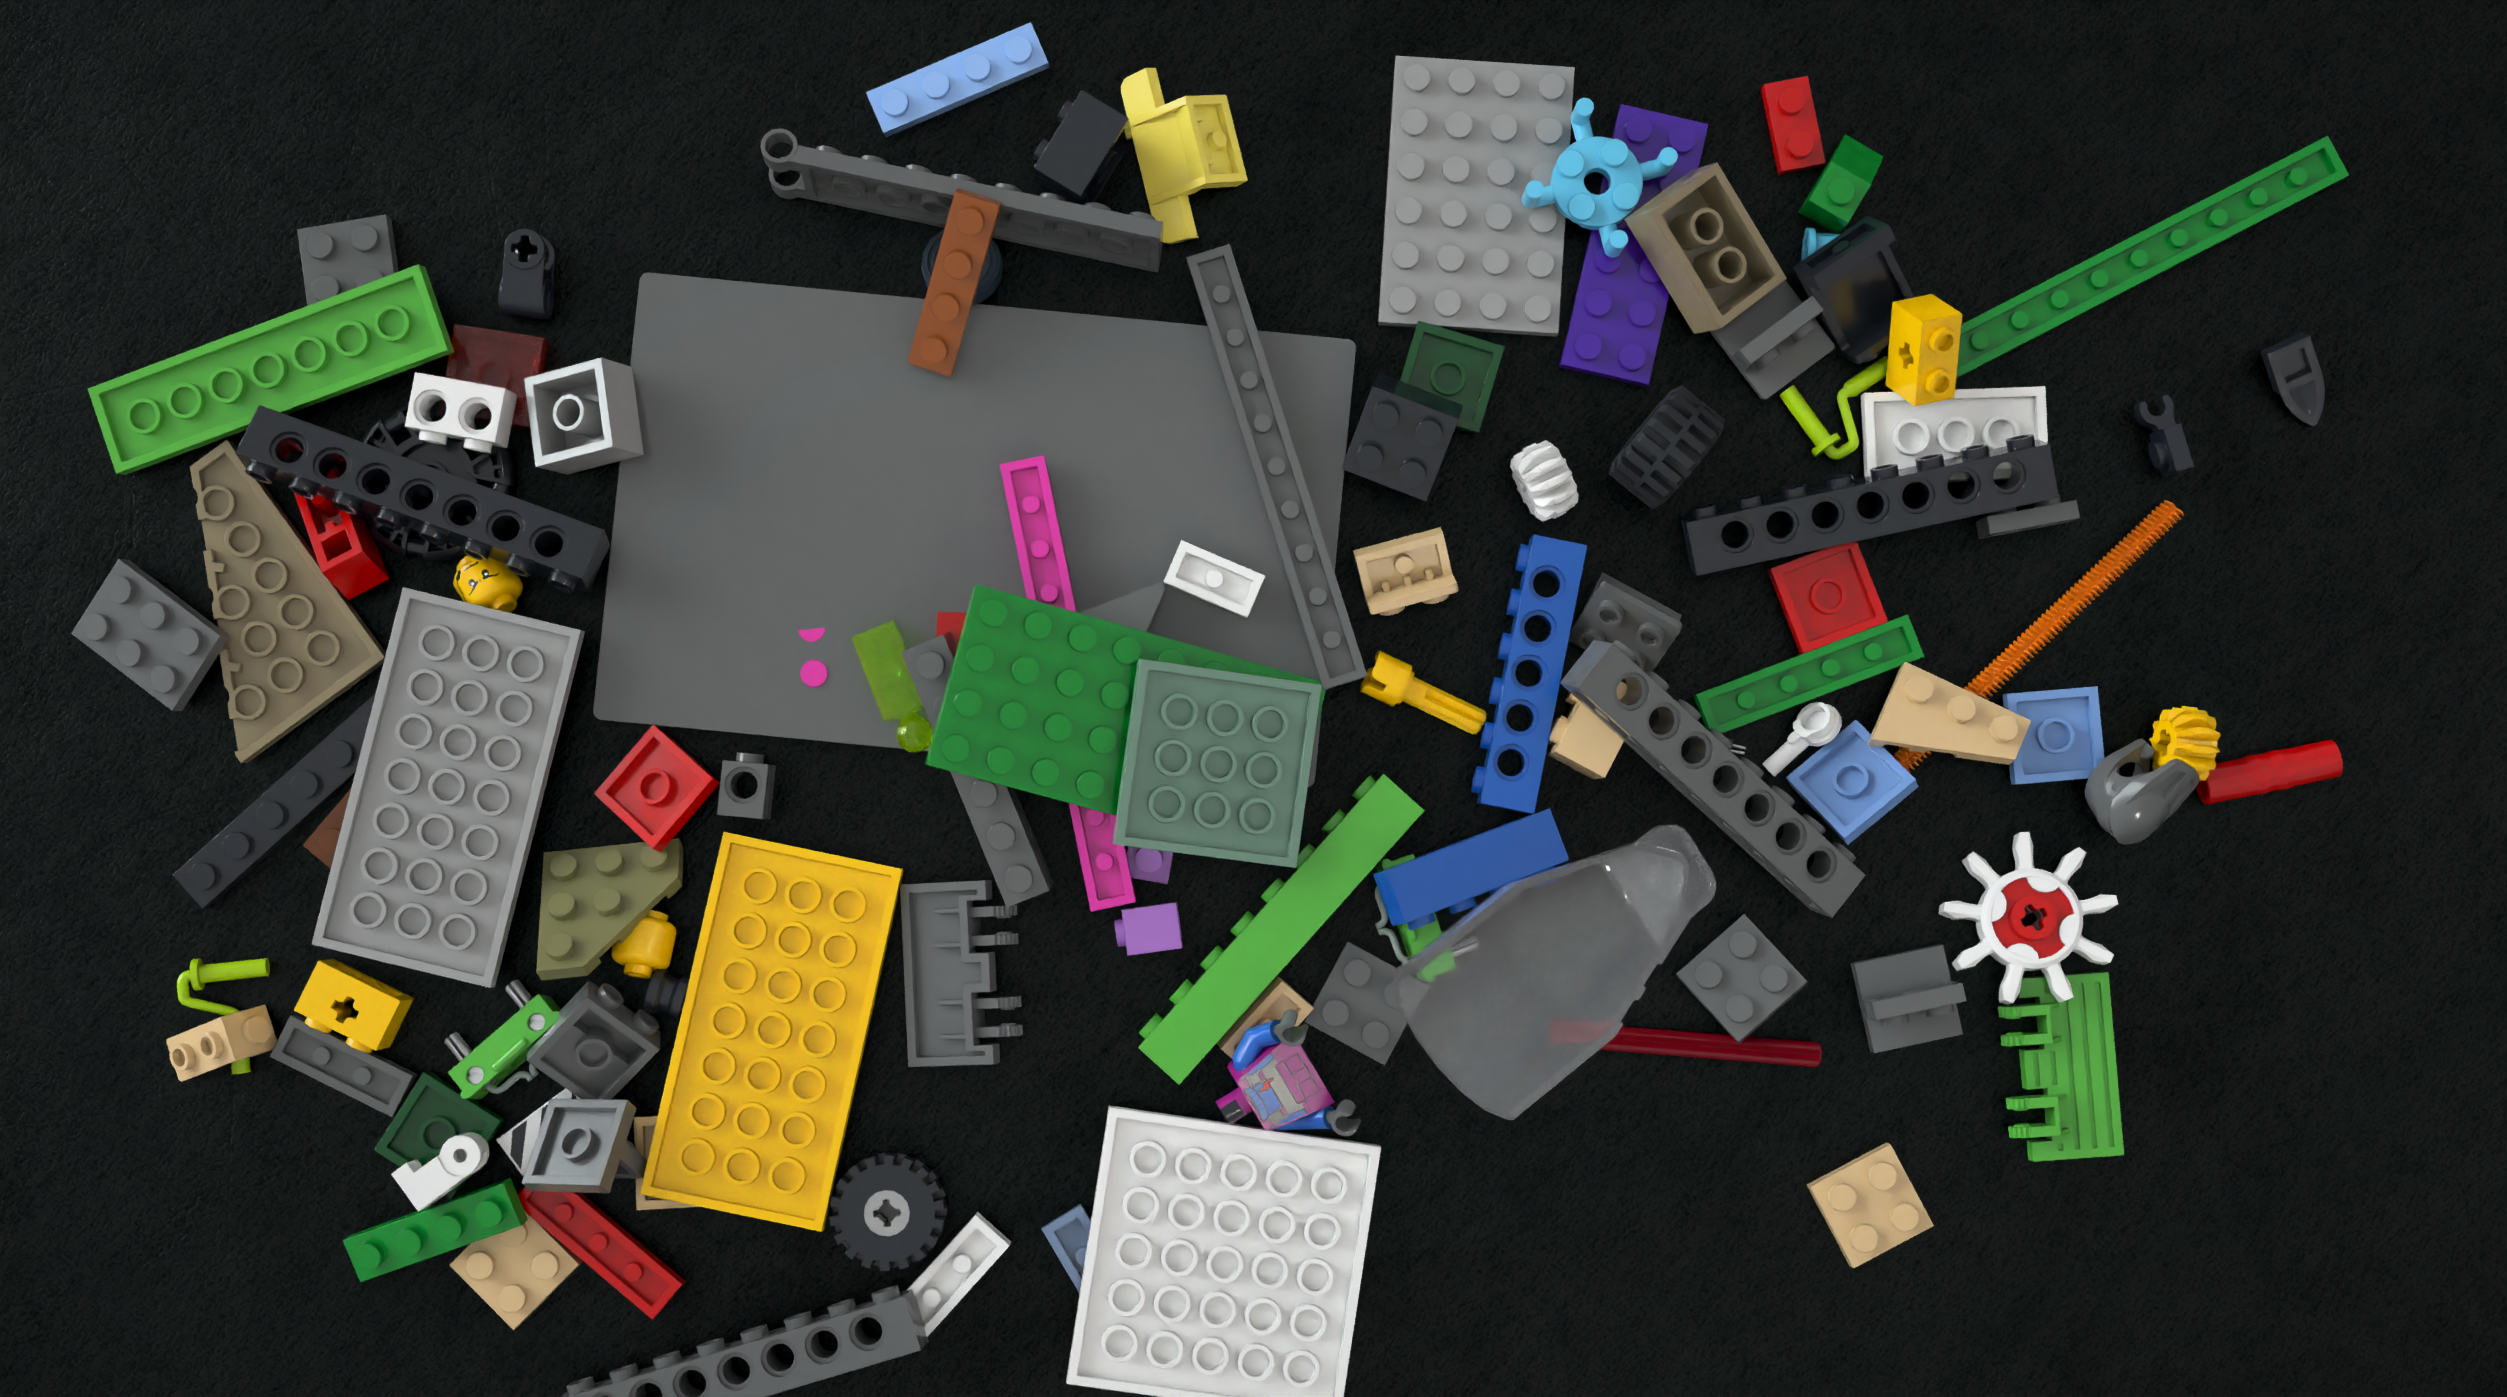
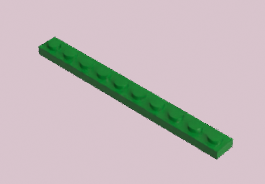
M2326 136L1961 324L1956 378L2349 176L2331 140Z

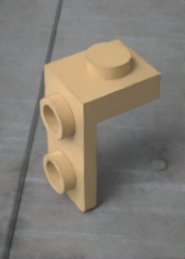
M261 1005L219 1017L170 1037L166 1042L170 1052L171 1064L176 1070L178 1079L182 1082L227 1064L272 1051L277 1043V1038L266 1005Z

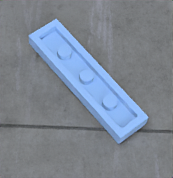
M1030 22L870 90L866 94L885 137H888L1050 67Z

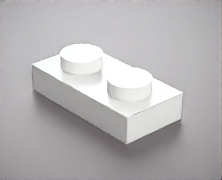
M1181 540L1164 579V584L1248 619L1264 582L1265 575Z

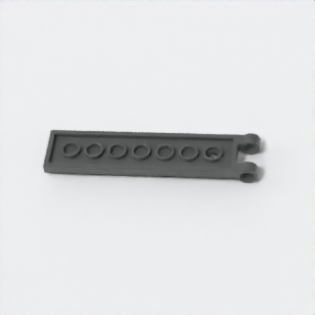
M781 128L767 132L761 140V152L766 165L769 167V179L772 189L779 197L784 199L800 197L945 228L955 191L961 188L1002 202L992 238L1157 273L1159 271L1162 257L1163 222L1157 221L1152 215L1147 213L1131 212L1128 215L1111 211L1106 205L1096 202H1088L1085 205L1067 202L1062 196L1053 193H1042L1040 196L1023 193L1019 188L1005 183L996 184L995 186L977 183L975 179L963 174H953L947 177L933 174L929 169L920 165L911 164L904 168L890 165L885 160L872 155H864L861 158L847 156L829 146H818L816 149L798 145L795 136L790 131ZM779 142L788 143L793 147L791 153L786 157L774 158L768 154L771 146ZM793 170L800 174L798 181L793 185L783 186L776 182V178L781 172Z

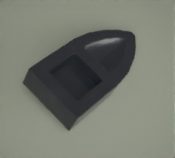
M2301 332L2260 352L2273 391L2280 394L2285 405L2294 416L2311 426H2315L2318 424L2324 406V379L2310 335Z

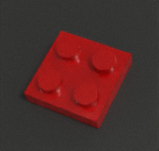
M1857 541L1824 548L1767 570L1800 655L1888 622Z
M653 724L594 794L652 849L661 853L720 782L668 734Z

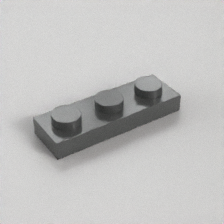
M297 1014L290 1015L270 1055L271 1058L390 1117L396 1116L418 1074L374 1052L365 1053L354 1049L346 1044V1038L333 1032L324 1033L308 1026L305 1023V1018Z

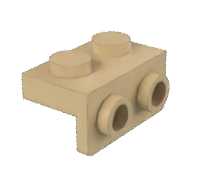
M1440 527L1353 550L1364 599L1370 614L1379 613L1384 616L1397 614L1403 611L1405 606L1419 602L1425 604L1438 603L1447 599L1449 594L1459 591L1452 573L1444 534Z

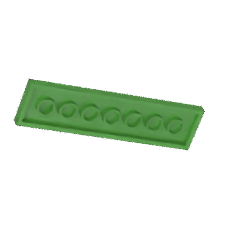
M418 264L88 388V392L116 474L127 475L247 430L259 405L288 415L454 353L426 267Z

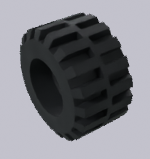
M1681 385L1671 390L1636 430L1611 463L1609 475L1651 509L1660 506L1679 488L1712 448L1723 431L1725 419Z

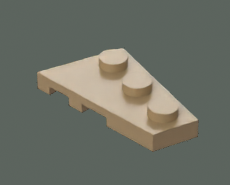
M1904 662L1898 671L1867 745L1883 747L1886 744L1907 747L1908 751L1921 753L1929 750L1950 753L1957 758L2010 765L2017 757L2031 720Z

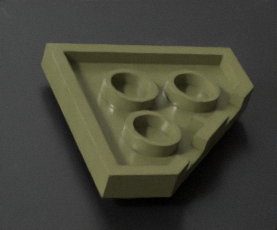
M680 838L672 839L661 853L652 849L646 842L544 852L536 970L541 981L588 976L601 963L599 958L617 941L623 943L639 922L648 917L647 913L663 897L666 896L669 899L682 887L683 845Z

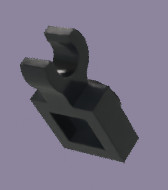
M2168 395L2157 399L2160 408L2158 416H2153L2149 413L2145 401L2134 405V415L2137 421L2153 431V433L2149 434L2151 442L2148 445V452L2152 464L2155 468L2160 469L2162 477L2194 467L2181 423H2175L2173 415L2174 405Z

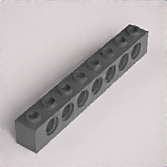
M1594 639L1561 680L1560 684L1812 911L1833 918L1865 876L1853 864L1856 859L1853 853L1837 842L1831 844L1823 836L1826 830L1818 821L1807 814L1801 816L1792 808L1795 803L1793 798L1777 786L1773 785L1770 788L1760 779L1764 772L1756 764L1744 757L1739 759L1729 750L1733 744L1728 738L1713 728H1710L1708 731L1698 722L1701 714L1693 706L1681 699L1678 701L1674 700L1666 692L1669 688L1666 681L1650 670L1644 672L1634 663L1637 656L1630 648L1617 640L1609 643ZM1625 679L1627 690L1625 695L1619 700L1617 697V687ZM1657 708L1659 719L1657 724L1651 729L1649 718L1651 713ZM1689 738L1690 750L1685 757H1682V744ZM1720 767L1722 771L1721 779L1714 786L1713 776ZM1750 796H1752V807L1747 814H1745V803ZM1783 825V835L1776 842V832ZM1813 853V863L1811 867L1807 870V860L1809 856Z
M898 1285L872 1293L873 1300L856 1305L854 1298L832 1304L827 1307L829 1314L812 1318L810 1311L791 1316L784 1320L785 1327L769 1331L767 1324L760 1325L741 1332L742 1340L725 1344L722 1337L696 1346L698 1353L682 1357L680 1351L661 1355L653 1359L654 1366L638 1370L636 1363L623 1366L611 1371V1379L595 1383L593 1376L577 1380L566 1385L568 1392L561 1397H647L645 1392L646 1383L657 1385L662 1392V1397H766L921 1351L929 1340L926 1336L923 1319L913 1290L900 1292ZM871 1317L880 1323L882 1327L881 1337L872 1338L865 1334L862 1328L863 1318ZM820 1331H830L836 1336L838 1341L836 1351H828L820 1345L818 1339ZM776 1344H785L791 1348L794 1354L792 1364H785L777 1358L775 1354ZM733 1357H741L747 1361L750 1367L749 1377H742L734 1372L732 1368ZM689 1370H697L703 1374L706 1379L705 1390L696 1389L691 1385L688 1378Z

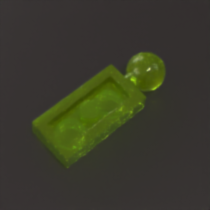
M892 620L852 636L851 639L883 720L886 723L895 719L900 721L896 731L899 745L904 750L914 753L925 750L931 743L933 731L928 721L918 717L915 712L924 707L901 654L902 651L906 650L896 622Z

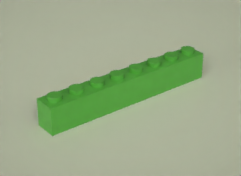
M1382 774L1377 781L1370 775L1352 794L1358 802L1351 810L1345 814L1339 809L1322 828L1327 834L1325 839L1316 849L1310 843L1305 846L1298 854L1297 870L1290 878L1284 882L1278 877L1261 896L1267 902L1255 916L1247 911L1230 930L1236 938L1229 946L1223 950L1217 945L1201 962L1200 966L1206 971L1195 984L1186 979L1169 998L1175 1004L1164 1018L1156 1013L1141 1029L1139 1034L1144 1040L1138 1048L1176 1083L1180 1084L1425 811L1387 776Z

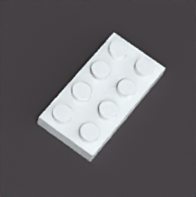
M2045 386L1955 390L1954 398L1919 406H1913L1895 392H1873L1861 395L1864 477L1871 476L1870 469L1877 466L1898 464V469L1916 466L1915 459L1923 456L1943 454L1944 460L1961 456L1960 450L1969 446L1988 444L1989 450L2005 447L2006 439L2020 435L2033 434L2034 440L2038 439L2048 443ZM2008 462L2001 463L1995 468L1993 480H2009L2012 470ZM1958 472L1952 475L1948 482L1967 480L1964 472Z

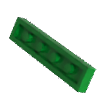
M1907 614L1693 696L1706 729L1709 731L1710 728H1713L1722 734L1899 667L1904 662L1915 661L1924 657V654Z

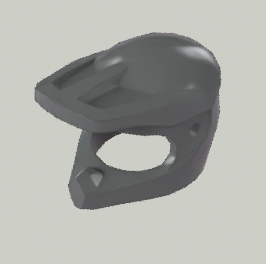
M2143 739L2135 740L2105 757L2093 770L2085 787L2087 804L2099 824L2105 831L2114 836L2118 843L2123 845L2139 843L2155 832L2181 806L2200 780L2199 774L2190 764L2177 758L2170 760L2149 773L2150 761L2155 749ZM2129 762L2136 763L2132 777L2120 775L2119 768Z

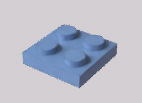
M2098 686L2002 695L2003 708L2031 720L2017 757L2009 765L2011 785L2087 779L2096 766L2105 758Z
M1857 720L1853 721L1832 741L1824 745L1786 777L1789 785L1847 845L1919 787L1916 779L1884 747L1867 745L1871 734Z

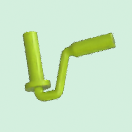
M1887 356L1882 357L1846 381L1843 388L1838 392L1837 402L1849 440L1838 449L1834 447L1841 439L1838 433L1830 436L1794 385L1779 395L1816 446L1811 450L1815 457L1825 453L1831 459L1840 460L1858 448L1859 437L1847 398L1858 396L1886 377Z
M268 958L204 965L202 959H192L190 970L181 973L177 979L179 1002L190 1008L224 1016L240 1012L234 1007L190 997L189 981H191L193 989L198 991L203 990L205 983L269 976ZM250 1057L231 1063L232 1074L251 1072Z

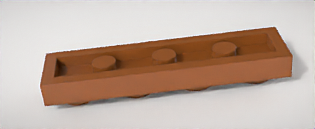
M961 188L955 191L907 363L949 377L953 374L1002 202Z

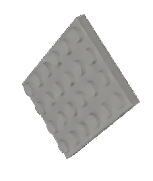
M1409 56L1395 57L1378 325L1416 328L1418 321L1448 330L1557 337L1559 331L1565 217L1557 210L1554 203L1533 209L1524 207L1522 195L1527 184L1533 180L1540 181L1544 187L1550 186L1554 166L1559 156L1570 146V118L1572 114L1575 67Z

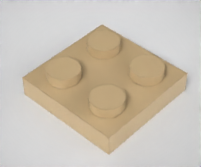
M1887 1142L1807 1184L1849 1266L1853 1269L1934 1226L1891 1144Z
M526 1212L528 1220L524 1224L471 1243L450 1264L461 1278L513 1330L519 1327L583 1262Z

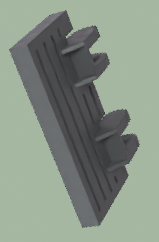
M992 880L901 884L908 1067L992 1065L1000 1063L999 1043L980 1044V1038L1023 1035V1026L1016 1023L986 1025L985 1009L1000 1008L1001 1010H1012L1016 1007H1021V996L978 997V992L997 991L995 952L976 953V946L1019 944L1018 933H1012L1011 931L984 935L981 933V917L1011 918L1013 915H1017V905L1006 907V905L974 907V900L993 899Z

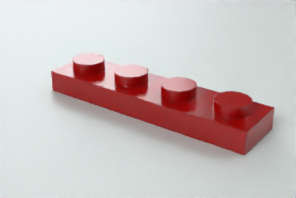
M525 1186L519 1193L518 1197L523 1209L529 1216L652 1320L657 1317L686 1282L581 1192L531 1191Z

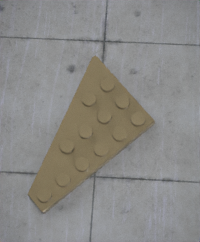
M226 440L191 465L190 471L193 488L198 495L196 504L198 520L202 521L206 551H203L208 585L214 597L212 602L213 617L218 622V628L230 636L219 655L224 686L229 692L227 704L229 718L233 719L238 748V751H235V756L240 763H248L384 663L386 652L347 598L323 575L315 554L265 485L246 474V468L235 453L237 450L236 445Z

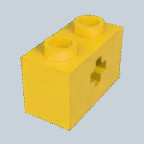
M1933 294L1892 302L1885 385L1913 406L1954 398L1962 313Z
M327 959L317 962L294 1011L307 1017L305 1023L308 1026L324 1033H331L332 1030L347 1036L346 1044L365 1053H371L372 1050L377 1051L391 1046L414 998L335 959ZM355 1000L353 1008L359 1011L358 1015L350 1017L352 1009L346 1006L347 1001Z

